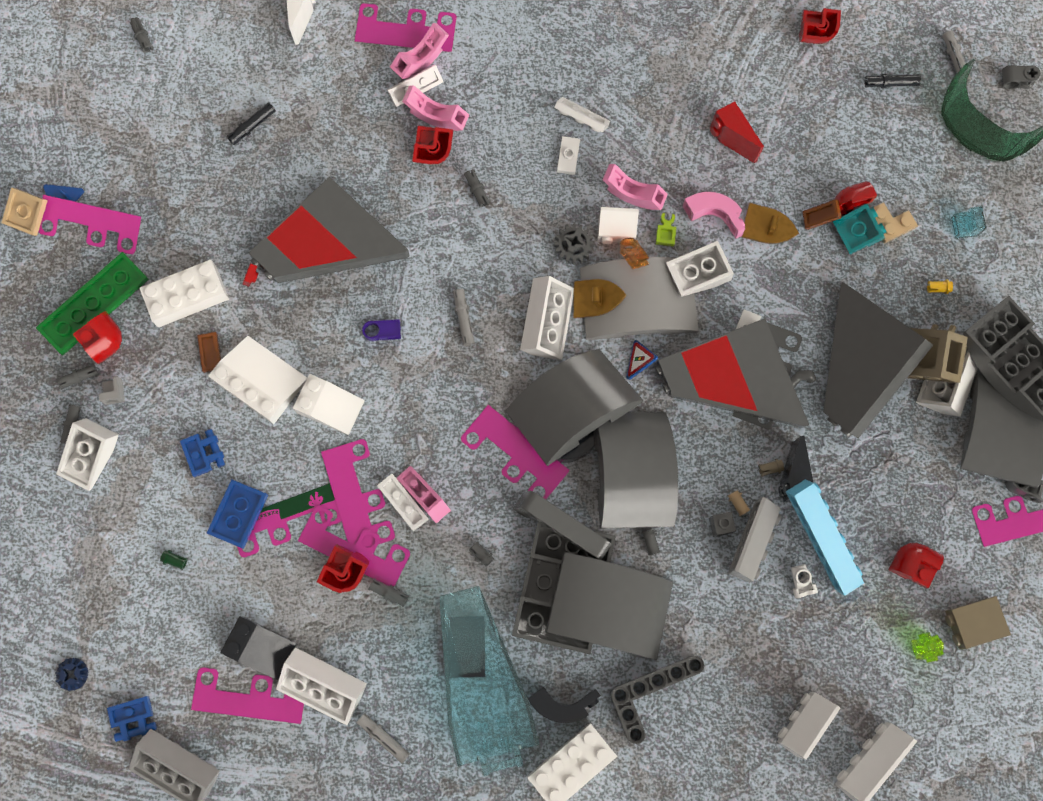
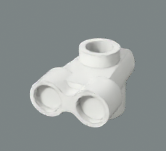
M806 564L791 568L795 586L793 588L795 598L818 593L816 583H812V575L807 570ZM802 572L803 577L798 579L799 573Z

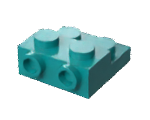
M868 204L833 221L850 255L885 239L884 234L887 232L882 223H877L875 218L878 215L874 207L869 208Z

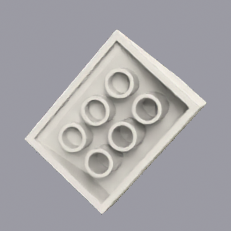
M249 336L221 359L208 375L216 384L272 424H275L307 380L306 376Z

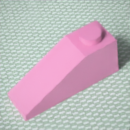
M409 466L396 478L435 523L439 522L451 511L443 499L412 466Z

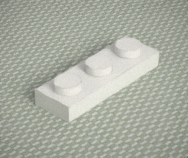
M432 65L387 89L394 105L398 107L403 104L402 101L409 86L414 85L424 93L444 81L437 66Z
M564 97L560 98L554 107L561 114L575 118V121L578 123H585L591 126V129L596 132H603L610 123L609 120Z
M393 474L377 485L413 532L429 520Z

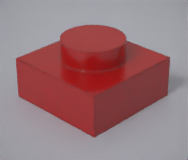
M250 263L242 285L249 287L252 282H256L259 274L256 272V265Z

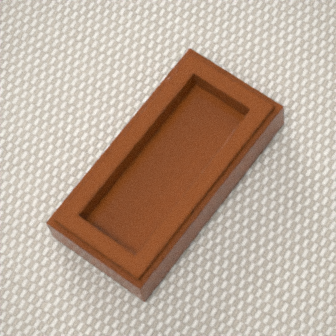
M836 199L802 211L805 229L808 230L841 218L839 201Z
M217 332L197 335L201 366L204 373L211 372L221 360Z

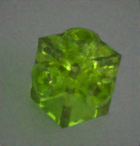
M930 632L918 634L919 638L911 640L913 653L917 660H926V663L937 661L938 656L944 655V643L938 635H931Z

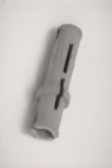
M953 30L948 31L942 35L947 47L946 52L951 57L960 84H966L972 78L960 51L961 45L957 43Z
M456 289L452 291L456 306L454 309L459 320L463 346H471L475 344L468 312L470 308L466 302L464 289Z
M366 713L356 722L369 734L371 739L374 738L401 764L410 755L407 750L382 729V725L375 723Z

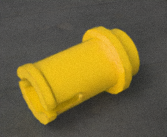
M948 279L945 281H928L927 283L928 293L948 294L953 291V282Z

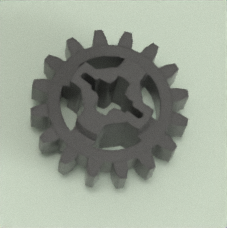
M575 224L572 225V228L565 225V231L560 229V235L555 236V253H560V260L566 258V264L570 260L573 265L576 264L577 260L582 264L583 258L588 260L589 254L593 253L591 248L594 247V242L591 241L593 235H588L589 229L583 231V225H580L579 228H576Z

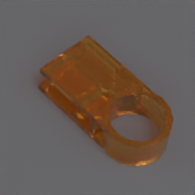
M625 238L620 241V253L632 270L649 265L647 261L649 256L636 239Z

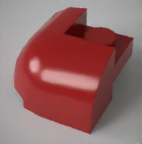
M823 8L822 12L803 10L799 42L826 44L832 40L840 28L841 10Z
M418 126L412 162L432 165L445 161L452 148L454 130Z
M865 181L844 188L834 199L839 201L841 216L850 213L854 207L872 203L877 193L873 185Z
M106 311L97 315L73 333L87 354L97 364H101L120 348L122 342L121 330Z
M908 543L898 550L888 570L927 589L930 587L936 572L941 569L944 556L926 545Z
M336 544L327 563L323 566L317 583L338 593L350 592L361 582L369 565V560L357 551L354 553Z

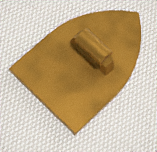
M749 203L742 238L767 244H776L788 241L799 234L793 222L783 213L772 208Z
M603 279L574 281L573 318L595 317L606 314L624 300L626 293L616 284Z

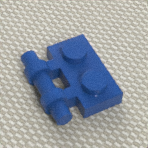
M212 429L205 431L206 439L202 440L201 436L196 434L180 441L193 477L212 471L211 463L216 461L218 468L225 466L223 451H220L217 444L219 442L216 435L214 436ZM210 446L213 454L208 456L205 447Z
M149 696L107 708L111 728L120 727L121 732L114 734L116 742L121 740L125 742L138 735L145 736L150 729L157 730L155 722L149 724L146 722V718L154 716ZM138 721L139 727L129 729L128 723Z

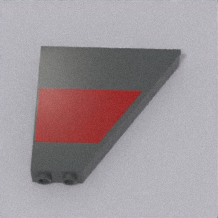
M328 177L248 252L252 258L250 260L252 264L256 265L257 268L261 267L264 270L263 274L270 281L274 279L277 283L407 259L410 256L409 250L331 177Z
M765 318L659 359L656 362V372L664 380L662 384L666 394L669 393L671 398L801 428L809 425Z

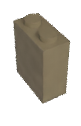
M997 596L988 597L945 611L946 623L951 627L954 634L952 635L953 642L959 649H968L1011 635Z

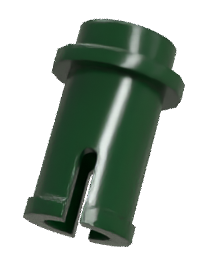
M165 550L161 555L160 561L163 562V565L169 564L183 570L188 558L174 554L172 550Z

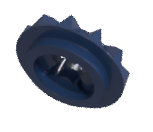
M78 658L65 659L62 663L58 664L57 671L55 672L56 682L60 685V688L68 691L81 688L88 678L87 665ZM73 669H75L73 674L76 678L68 679L67 677L69 674L66 670L72 671Z

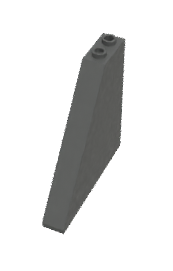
M844 282L840 285L823 412L829 416L827 420L834 426L840 425L842 427L841 432L848 437L853 435L859 439L932 348L933 344Z

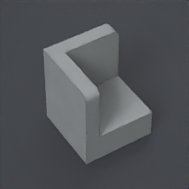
M113 376V381L103 382V393L99 394L100 402L105 405L125 402L123 380L121 378Z

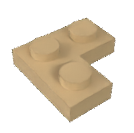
M884 202L874 207L878 215L875 218L877 223H882L887 232L884 234L885 239L882 240L884 244L918 227L909 210L893 218Z

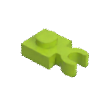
M662 213L660 218L662 225L657 226L655 245L674 247L676 227L671 225L674 223L675 214H672L671 220H666L665 213Z

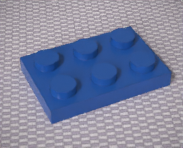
M231 479L207 534L244 549L268 494Z

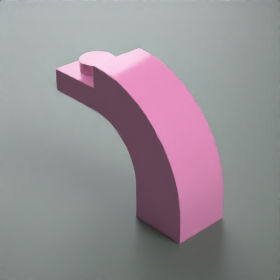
M433 23L415 48L408 52L398 53L390 68L402 79H408L425 70L442 52L443 49L441 47L449 34L437 23Z
M414 85L408 87L402 101L411 109V114L439 128L463 131L469 114L459 105L437 103L428 98Z
M609 164L603 181L609 186L607 190L627 203L641 208L661 210L668 195L658 184H644L631 179L616 164Z
M701 192L685 198L682 207L691 222L705 215H714L726 223L735 239L743 235L745 224L739 218L742 209L731 198L716 192Z

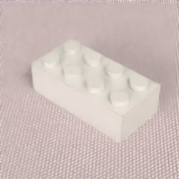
M212 260L140 287L151 320L158 328L229 300L218 269Z
M588 723L533 770L527 778L545 801H567L611 763L617 755L592 724Z

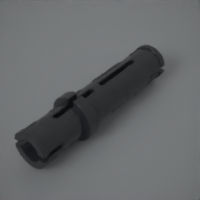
M881 74V76H866L865 79L867 80H864V85L866 88L881 87V89L891 86H920L918 82H921V75Z
M268 102L244 123L238 124L239 127L227 135V139L233 145H236L242 138L249 136L253 129L275 113V108Z

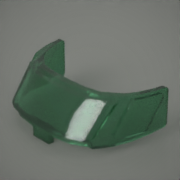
M975 59L970 60L952 79L944 96L941 116H943L945 125L956 139L959 140L960 144L968 150L988 159L1005 162L1023 155L1043 139V126L1027 133H1012L999 127L979 112L969 101L966 87L969 73L976 61Z

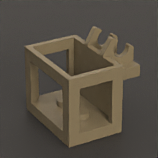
M933 324L931 329L910 328L928 340L933 346L908 378L960 383L968 337L955 333V325H951L948 330H937L939 328L937 324Z

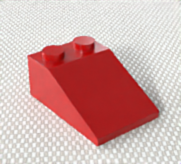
M734 101L715 112L710 126L711 134L720 143L752 163L757 162L764 145L737 103Z

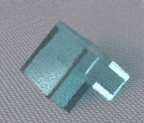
M982 206L971 207L967 212L955 213L951 217L955 239L977 237L987 229Z

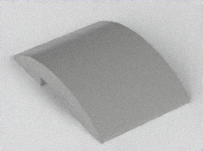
M628 258L581 267V281L591 279L607 280L619 286L626 293L624 300L610 312L595 317H584L586 340L624 338L626 335L654 333L668 335L699 332L695 294L681 297L666 265V262L676 258Z

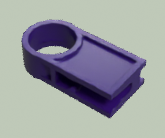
M400 319L368 321L363 325V335L369 341L401 339ZM368 326H377L379 328L378 334L374 337L367 336L365 330Z

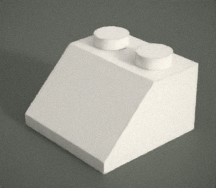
M601 207L598 219L597 241L603 244L617 242L622 245H630L634 243L637 233L639 209Z

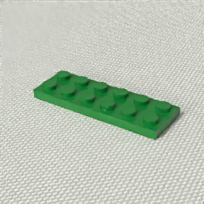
M121 252L42 321L36 329L63 356L78 343L73 333L102 312L106 311L110 315L149 279Z

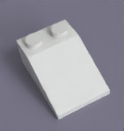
M287 0L288 23L295 45L300 43L313 13V3H316V0Z
M718 241L666 262L681 297L715 288L731 281L734 275Z
M309 374L293 409L302 416L349 435L365 401L328 381Z
M87 418L73 422L56 474L90 491L112 455L119 434Z

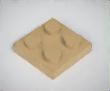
M11 187L1 223L37 236L48 200Z

